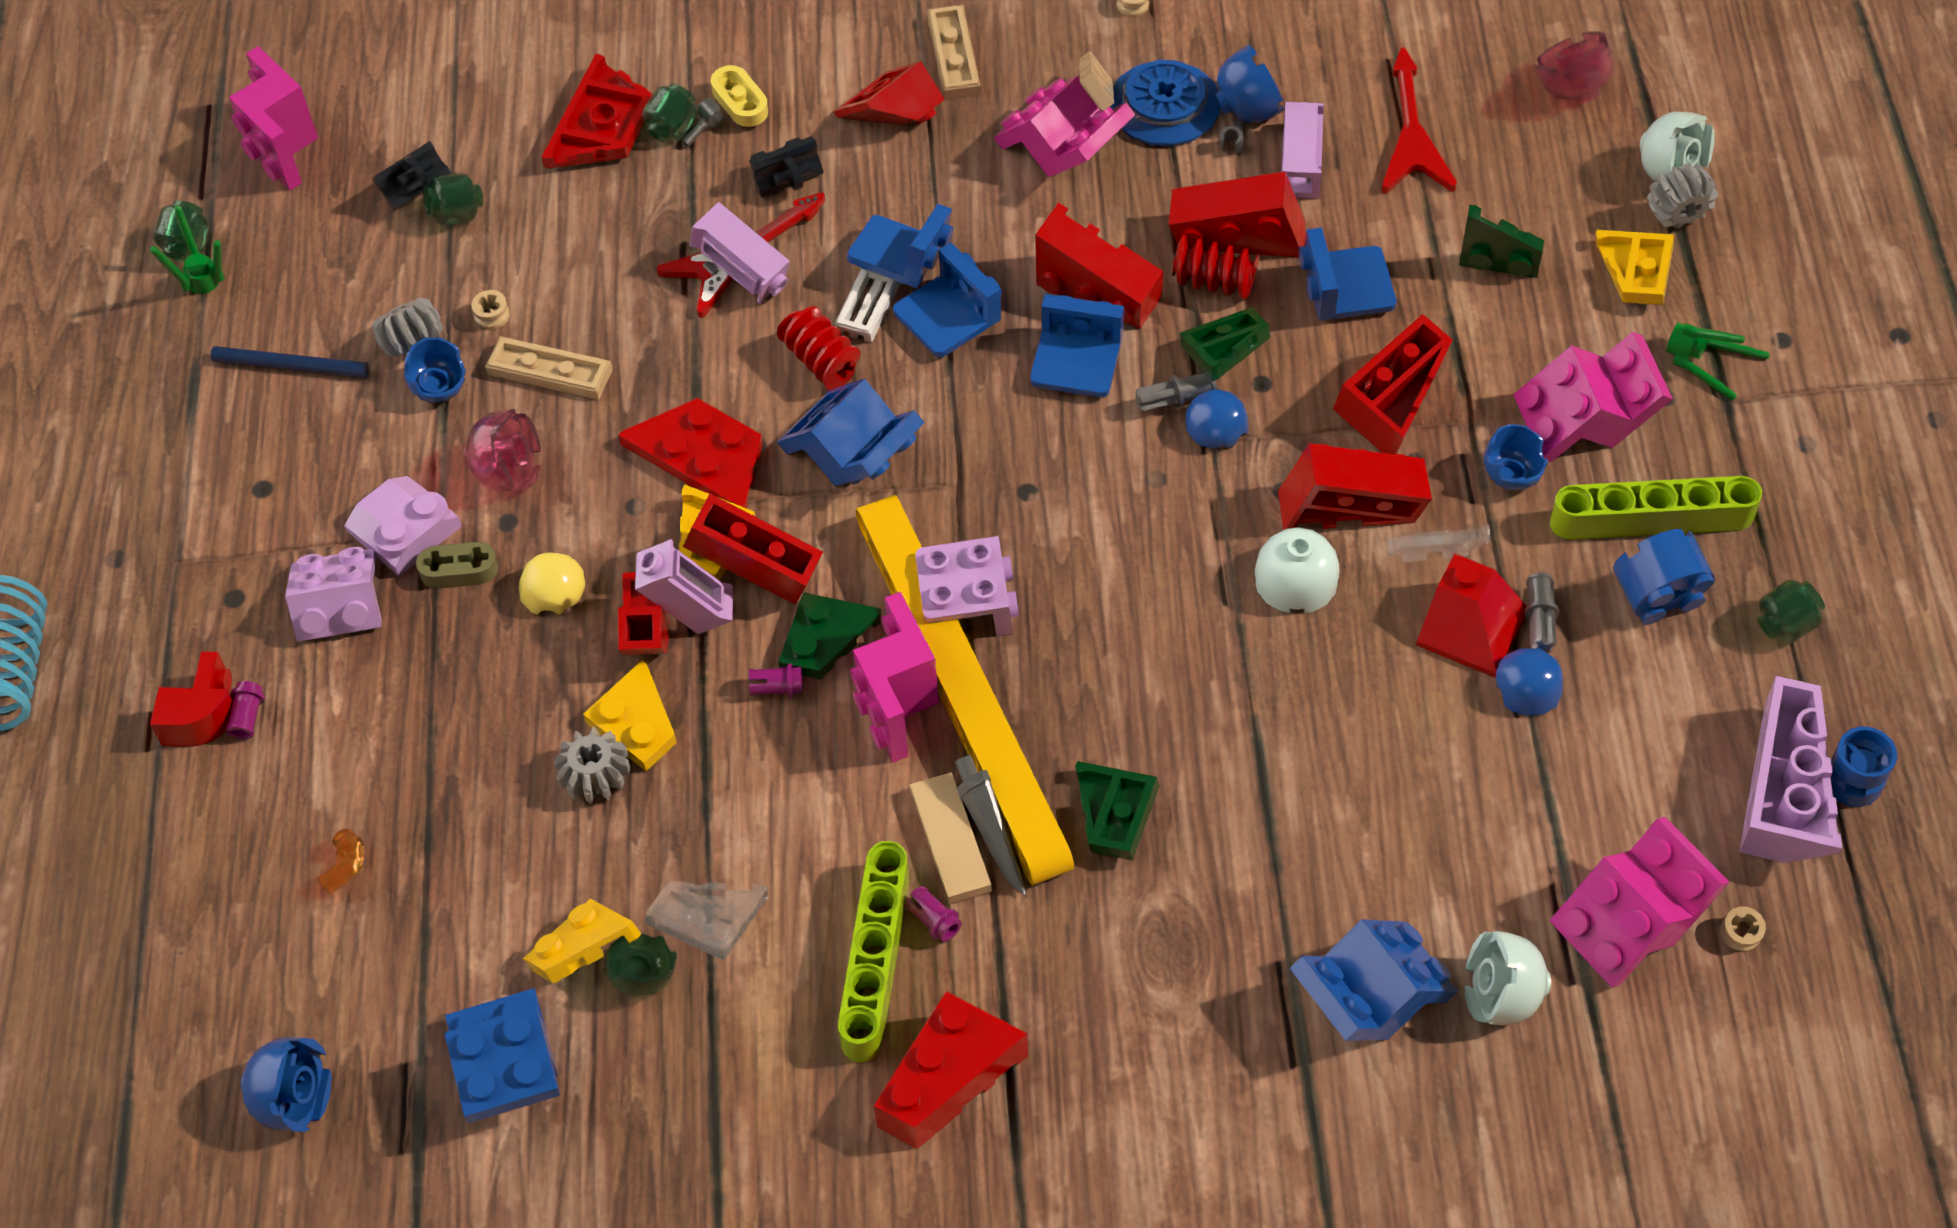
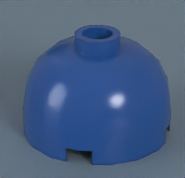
M1250 45L1233 53L1221 65L1217 76L1220 92L1215 94V98L1225 115L1232 112L1239 120L1246 123H1260L1285 111V107L1279 104L1283 99L1266 65L1262 63L1256 66L1251 57L1257 55V52Z
M299 1037L278 1038L258 1048L249 1059L241 1078L242 1096L249 1114L269 1129L290 1132H306L310 1128L306 1126L311 1120L319 1121L330 1098L331 1069L322 1067V1061L319 1056L326 1055L324 1048L315 1039Z

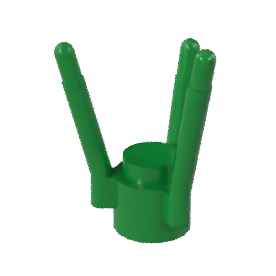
M175 206L174 211L190 253V256L185 260L183 273L157 247L152 246L150 252L180 282L183 291L191 289L197 294L210 293L216 289L219 282L225 279L222 271L221 242L219 240L213 242V261L204 254L199 253L181 206Z
M1680 322L1675 325L1666 349L1667 353L1675 355L1672 364L1685 368L1731 400L1736 399L1737 395L1735 392L1690 360L1692 358L1700 359L1706 345L1761 359H1768L1770 357V354L1766 351L1741 345V343L1745 342V337L1742 335L1698 328Z

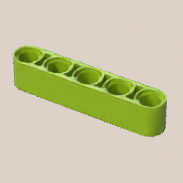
M1746 476L1569 485L1560 489L1555 497L1550 517V527L1557 536L1570 540L1649 536L1673 529H1682L1684 534L1688 533V531L1692 533L1739 531L1748 528L1754 521L1762 498V489L1754 479Z
M881 841L875 844L869 850L866 858L838 1019L842 1051L847 1058L858 1063L873 1060L880 1053L883 1045L905 911L904 905L908 893L909 870L907 853L900 844L893 841ZM892 865L897 867L895 871L889 873L879 871L884 866ZM881 905L891 908L885 913H875L872 911L875 907ZM872 946H880L884 948V950L878 954L871 955L864 952L867 948ZM865 987H872L878 990L871 996L864 997L857 994ZM858 1029H865L871 1032L863 1039L850 1037Z

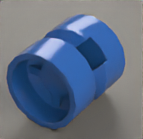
M1864 726L1849 729L1842 735L1831 759L1832 775L1830 779L1832 794L1838 802L1851 807H1863L1871 805L1879 798L1897 761V748L1890 737L1878 729Z

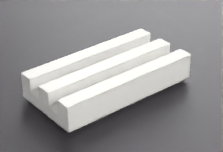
M861 269L834 326L840 329L841 335L844 331H847L852 338L857 339L861 335L864 336V341L872 343L900 283L873 271ZM870 278L875 279L855 321H849ZM887 282L867 325H864L884 283Z

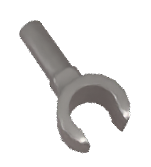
M707 98L698 105L697 114L701 119L683 138L682 143L686 147H689L708 127L712 129L717 128L723 123V115L719 111L720 107L713 99Z
M1237 118L1234 126L1222 129L1220 132V149L1224 148L1226 142L1234 141L1236 142L1235 153L1241 152L1243 147L1242 129L1246 122Z

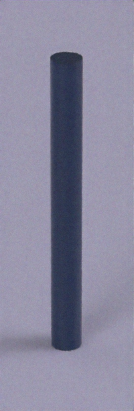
M213 346L211 350L212 362L367 378L369 373L368 362Z

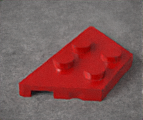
M595 53L541 156L543 168L550 169L627 158L654 105L652 93L641 84L634 83L631 77L621 69L617 72L606 64L604 56Z
M696 398L619 433L620 445L695 489L710 493L718 498L748 509L747 499L750 487L753 486L756 476L755 465L760 459L763 446L762 435L750 427Z

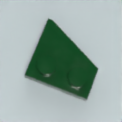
M1469 204L1459 266L1537 278L1545 240L1529 232L1519 230L1515 225L1504 219L1500 220L1497 225L1481 216L1482 208Z
M1252 307L1179 333L1183 349L1213 381L1222 377L1270 339L1269 324Z
M803 592L778 661L779 668L787 667L788 664L792 663L793 668L801 667L802 676L821 680L835 666V662L840 657L846 656L857 646V638L871 625L876 628L881 623V609Z
M1077 761L1075 768L1079 781L1080 799L1090 851L1133 861L1160 787L1158 778L1156 776Z

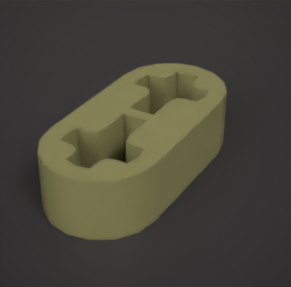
M484 542L431 546L421 551L416 560L421 581L431 588L484 584L496 576L499 568L493 548ZM476 559H484L481 561L480 567L473 568ZM442 562L439 566V571H431V569H434L435 563Z

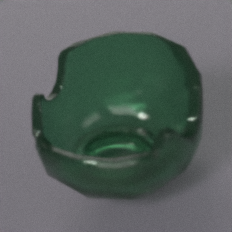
M641 933L642 935L629 943L625 936L622 935L610 944L605 959V971L610 982L618 991L630 997L639 998L654 996L667 987L675 971L677 951L671 952L663 936L651 937Z

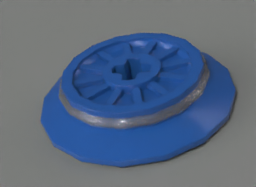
M1156 60L1136 65L1121 75L1113 86L1114 104L1110 106L1111 109L1127 103L1135 114L1121 130L1129 137L1149 145L1175 146L1194 141L1208 132L1220 115V106L1215 98V94L1219 91L1214 81L1199 68L1180 61Z

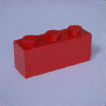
M710 493L683 545L684 548L795 605L823 554V551Z

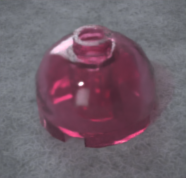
M1601 31L1582 33L1583 41L1573 44L1571 38H1567L1539 55L1537 58L1539 65L1534 64V68L1546 91L1558 99L1566 101L1578 99L1579 103H1585L1596 98L1600 94L1599 90L1610 79L1614 66L1611 46L1605 33Z
M516 409L501 410L487 414L472 426L466 441L464 459L467 466L478 482L494 491L514 492L528 490L535 484L540 473L541 465L533 467L534 453L541 452L536 428L529 416L525 413H515Z

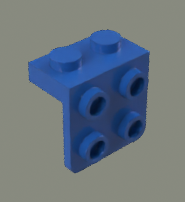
M937 204L921 230L880 215H874L848 250L847 261L864 270L873 271L894 279L901 284L917 288L928 270H933L939 257L938 250L950 243L954 231V226L949 225L952 209Z
M1322 227L1306 229L1305 246L1299 247V262L1301 269L1306 270L1308 297L1310 301L1315 303L1319 321L1390 312L1395 309L1397 300L1384 254L1380 247L1368 246L1328 252Z
M951 242L938 250L940 275L896 302L893 306L895 317L936 357L946 356L1001 320L1000 297L1002 296V291L999 284L993 277H986L977 268L973 258L966 252L962 253Z
M1045 294L1042 303V333L1030 375L1032 386L1100 398L1108 396L1123 339L1124 306L1114 305L1109 302H1095L1075 299L1069 296Z

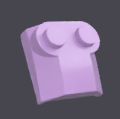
M408 476L386 480L356 504L344 525L346 531L364 547L373 550L375 556L398 577L416 564L417 556L421 551L441 544L462 527L459 517L448 508L447 502L442 495L428 492Z

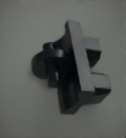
M812 136L802 140L798 137L787 141L783 147L768 153L761 151L753 154L749 160L757 193L761 198L790 186L794 191L803 188V181L824 173L817 152V143Z
M429 141L375 175L372 180L395 211L450 176L452 172L441 160L433 144Z

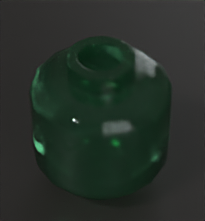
M671 83L669 86H659L642 111L643 120L648 125L647 132L661 142H666L668 138L681 140L698 116L694 95L675 83Z
M465 173L440 175L433 177L429 182V186L424 188L423 203L429 218H434L442 226H449L473 221L478 207L483 206V194L480 185L473 184L470 177Z
M177 200L172 205L164 206L160 210L153 232V240L169 259L185 261L186 257L190 256L177 221L174 211L175 206H181L199 253L204 248L210 224L199 206Z
M1788 579L1761 597L1758 604L1761 616L1757 618V622L1770 639L1778 637L1786 643H1795L1820 626L1823 620L1822 611L1826 607L1823 599L1807 581L1800 583L1796 580Z

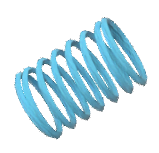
M0 575V582L11 583L27 589L39 601L38 605L25 593L0 585V593L9 594L25 601L35 612L32 616H28L21 610L0 603V611L8 612L21 618L0 619V629L17 635L0 638V647L12 652V654L0 655V667L9 670L0 672V696L8 695L18 701L7 706H0V714L22 707L21 714L16 719L0 724V731H4L21 725L30 717L32 705L29 700L33 698L34 693L32 682L36 679L37 668L35 665L39 661L40 651L38 647L42 642L43 633L41 630L44 628L48 602L43 593L30 583L13 576ZM28 623L31 627V630L27 633H24L21 629L16 628L14 626H21ZM25 641L29 647L21 650L12 645V643ZM21 658L26 664L18 668L7 661ZM19 676L23 682L15 686L4 679Z

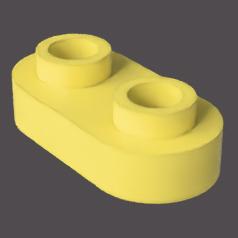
M728 65L717 69L712 74L711 87L713 96L735 123L745 127H752L761 124L767 118V98L744 69Z

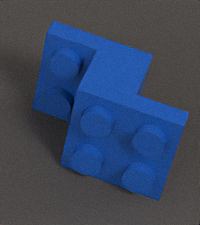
M864 378L829 390L777 443L786 454L803 450L804 453L807 452L834 486L849 482L855 485L864 478L869 477L873 480L884 473L890 466L887 460L895 452L900 453L914 443L917 439L914 433L924 424V421L915 410L895 416Z
M1361 919L1325 956H1301L1290 967V970L1345 1041L1389 1040L1426 1003H1447L1458 992L1457 988L1449 980L1451 973L1439 959L1428 954L1421 945L1423 939L1420 933L1412 925L1403 921Z
M535 988L445 1015L449 1030L444 1032L467 1124L560 1096L556 1080L558 1073Z

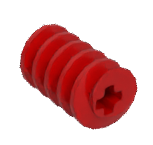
M1182 235L1174 257L1172 276L1174 277L1176 274L1177 283L1181 286L1186 285L1189 279L1192 278L1194 289H1201L1207 280V287L1211 293H1215L1222 284L1225 296H1231L1236 287H1238L1239 298L1245 300L1250 295L1254 285L1259 254L1253 262L1249 261L1248 249L1244 248L1240 256L1234 258L1233 245H1228L1223 255L1218 252V242L1215 241L1208 251H1203L1201 238H1198L1193 247L1190 248L1188 247L1187 235Z
M811 306L802 311H795L785 317L777 327L776 335L780 341L785 343L788 350L794 352L796 358L803 362L809 371L814 373L816 379L823 382L826 389L832 390L846 385L852 379L861 352L858 347L851 346L848 337L841 336V331L838 327L831 326V320L826 316H822V312L818 307Z

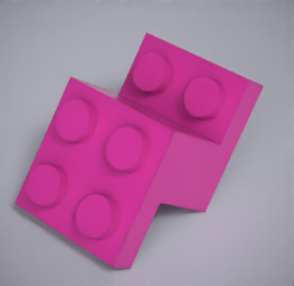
M257 46L246 53L251 67L248 70V75L252 83L229 97L234 110L231 119L243 135L244 139L240 143L249 158L252 160L258 159L262 163L267 175L273 181L279 179L289 190H292L302 183L293 154L317 140L318 136L301 86Z
M1079 75L1067 81H1064L1061 77L1046 89L1040 87L1025 99L1028 106L1022 111L1017 109L1001 122L1004 128L994 139L1002 149L1022 142L1047 176L1051 177L1088 161L1135 114L1127 103L1113 109L1108 107L1104 111L1100 110L1080 84Z
M1631 332L1603 357L1571 345L1513 394L1527 427L1542 437L1543 457L1550 462L1554 461L1581 438L1611 448L1615 447L1673 400L1643 335Z
M901 591L885 597L886 615L881 617V621L887 637L854 649L855 668L850 669V675L857 690L853 692L856 706L862 716L869 715L873 723L870 726V732L878 750L886 749L892 763L908 757L904 717L939 704L935 657Z
M1666 817L1656 819L1630 851L1603 857L1550 919V922L1613 988L1621 985L1648 953L1674 946L1730 882Z

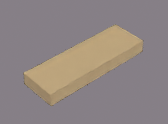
M963 5L927 10V19L944 99L980 95L981 85Z
M1089 51L1080 58V84L1098 108L1104 111L1114 104L1113 80L1092 52Z
M501 336L485 366L489 376L595 400L600 399L613 370L612 363L609 360Z
M952 772L910 784V792L948 904L992 892L991 882L962 800L956 789L957 786Z

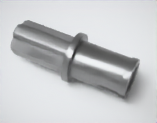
M1205 372L1182 378L1173 375L1170 376L1169 381L1138 388L1135 391V400L1140 411H1149L1170 405H1175L1179 408L1184 405V402L1194 400L1201 393L1217 389L1216 380L1213 381Z
M1538 572L1530 575L1526 580L1528 606L1525 608L1524 614L1530 624L1531 648H1539L1546 653H1550L1557 644L1555 620L1559 617V608L1554 604V578H1551V575L1548 573Z

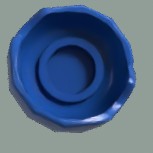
M441 337L424 338L413 344L405 358L404 378L412 394L418 396L420 400L429 403L446 402L459 394L465 381L464 376L466 373L459 348Z
M1221 389L1203 392L1190 403L1186 411V430L1197 445L1210 449L1234 447L1240 436L1244 433L1247 434L1249 430L1245 406L1232 392Z
M1508 424L1498 428L1487 443L1483 457L1484 466L1490 479L1496 485L1506 490L1521 491L1537 485L1548 463V459L1544 458L1542 453V437L1527 426Z
M1519 648L1504 656L1499 662L1498 669L1496 670V686L1501 690L1504 705L1509 710L1525 716L1543 715L1558 705L1563 692V674L1558 661L1542 649Z

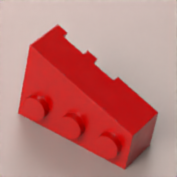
M1286 171L1172 189L1169 227L1177 244L1182 235H1187L1188 247L1192 248L1197 239L1201 238L1203 251H1208L1215 241L1218 242V252H1225L1228 245H1233L1234 253L1241 254L1243 249L1246 248L1249 254L1299 257V247L1304 246L1306 221Z
M1058 202L1035 234L1036 285L1051 294L1095 302H1109L1114 305L1124 306V324L1127 323L1141 329L1162 298L1163 271L1123 244L1118 249L1097 236L1100 229L1091 223L1086 228L1065 215L1068 208Z
M1422 314L1342 384L1333 410L1379 451L1387 454H1397L1444 361L1453 339Z
M1309 443L1278 490L1283 530L1297 528V524L1322 522L1323 529L1336 528V521L1361 520L1362 526L1415 523L1432 500L1425 458L1372 452L1365 449L1334 447L1327 444Z
M946 991L875 1102L874 1112L877 1128L916 1149L920 1148L957 1117L967 1103L982 1091L984 1093L995 1085V1080L1015 1063L1019 1065L1028 1057V1033Z

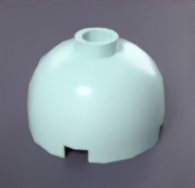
M1671 112L1658 118L1643 134L1640 141L1641 160L1645 172L1652 180L1658 182L1660 174L1671 172L1673 167L1679 169L1686 163H1690L1692 166L1701 165L1708 168L1714 149V129L1712 125L1705 123V120L1708 119L1706 116L1692 112Z
M1298 527L1285 529L1267 540L1258 554L1255 566L1257 592L1267 604L1282 612L1290 613V609H1304V613H1310L1327 605L1336 594L1340 573L1336 550L1324 536L1310 529Z
M1493 931V933L1483 932L1473 943L1465 969L1467 971H1474L1472 979L1473 988L1464 985L1468 1011L1474 1020L1493 1025H1513L1531 1017L1543 1002L1544 997L1548 995L1551 987V977L1538 948L1526 938L1502 931Z

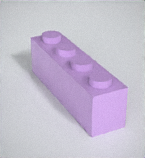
M1776 676L1764 706L1740 853L1788 863L1837 854L1842 851L1841 834H1838L1836 824L1838 812L1836 797H1833L1830 779L1832 766L1831 758L1827 756L1825 741L1827 730L1821 686L1780 676Z

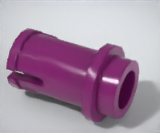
M790 663L787 667L749 668L750 681L767 680V683L749 684L750 696L788 694L789 698H794V693H802L801 667L793 668L792 663Z
M240 681L237 683L236 688L231 690L230 697L233 699L229 722L226 726V733L238 739H250L253 737L258 708L265 701V695L262 693L263 688L259 684L250 681Z
M920 886L911 892L910 896L917 902L914 903L911 899H906L905 909L913 913L928 927L929 934L933 939H941L943 942L951 940L958 933L962 925L961 920L958 919L959 913L953 908L947 909L924 886Z

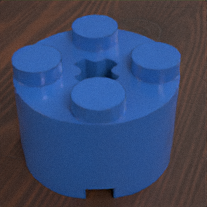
M1682 529L1665 531L1637 544L1640 552L1630 559L1625 552L1613 565V571L1635 615L1640 617L1644 625L1653 624L1666 616V611L1680 607L1683 612L1698 608L1706 601L1703 594L1715 583V576L1693 533L1688 531L1687 536H1685Z

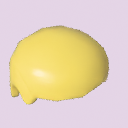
M543 553L533 557L525 565L519 581L520 600L536 615L543 610L553 611L560 615L565 609L567 610L577 604L585 590V578L582 567L569 555L560 553Z

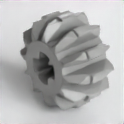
M1686 163L1679 169L1673 167L1671 172L1660 174V180L1649 186L1651 192L1647 199L1653 214L1664 227L1673 226L1675 229H1678L1686 223L1692 225L1694 220L1704 218L1705 212L1716 206L1714 200L1719 194L1713 179L1701 165L1692 166L1690 163Z
M425 298L410 300L387 311V313L379 316L371 326L379 347H382L386 355L393 357L406 354L413 344L424 338L437 337L444 328L436 307H433L430 300Z
M593 726L588 736H582L581 733L575 730L574 742L561 741L560 750L562 754L556 755L554 760L557 771L556 777L559 785L563 789L567 788L569 796L574 800L584 794L586 801L592 804L595 796L602 794L604 798L609 800L611 796L610 788L623 790V776L629 775L630 771L629 761L627 760L628 753L625 745L622 742H617L615 735L611 731L600 736L599 731Z

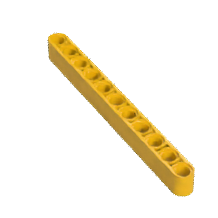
M892 495L855 508L856 518L862 535L891 595L901 591L935 657L938 694L967 755L972 756L978 772L987 770L989 773L990 782L1013 851L1028 882L1033 886L1074 870V861L1069 846L958 619L929 623L924 619L916 562V551L922 548L898 497Z

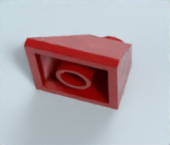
M919 61L886 71L833 112L837 118L899 125L915 121L917 125H920L936 114L934 108L945 99L923 63Z
M1454 553L1437 586L1417 638L1416 646L1496 678L1499 662L1508 654L1525 620L1524 612L1527 606L1495 569Z

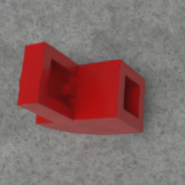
M636 572L622 573L623 607H618L619 652L622 655L666 654L669 645L670 619L667 616V612L635 589Z
M201 651L193 688L158 687L150 726L161 746H200L217 739L226 732L233 704L229 695L232 675L230 669L225 667L218 652Z

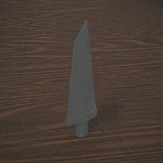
M964 756L955 761L963 780L956 788L959 796L963 799L1005 881L1027 898L1016 857L990 782L989 773L987 770L978 772L972 756Z

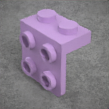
M999 536L922 547L916 551L923 615L927 622L935 623L993 614L996 636L1013 634L1011 617L1019 616L1016 592H1007L1006 582L1014 581L1010 556H1001Z
M350 547L336 555L322 557L319 554H309L299 558L297 562L291 565L285 597L297 642L381 627L382 617L373 584L376 562L373 550Z

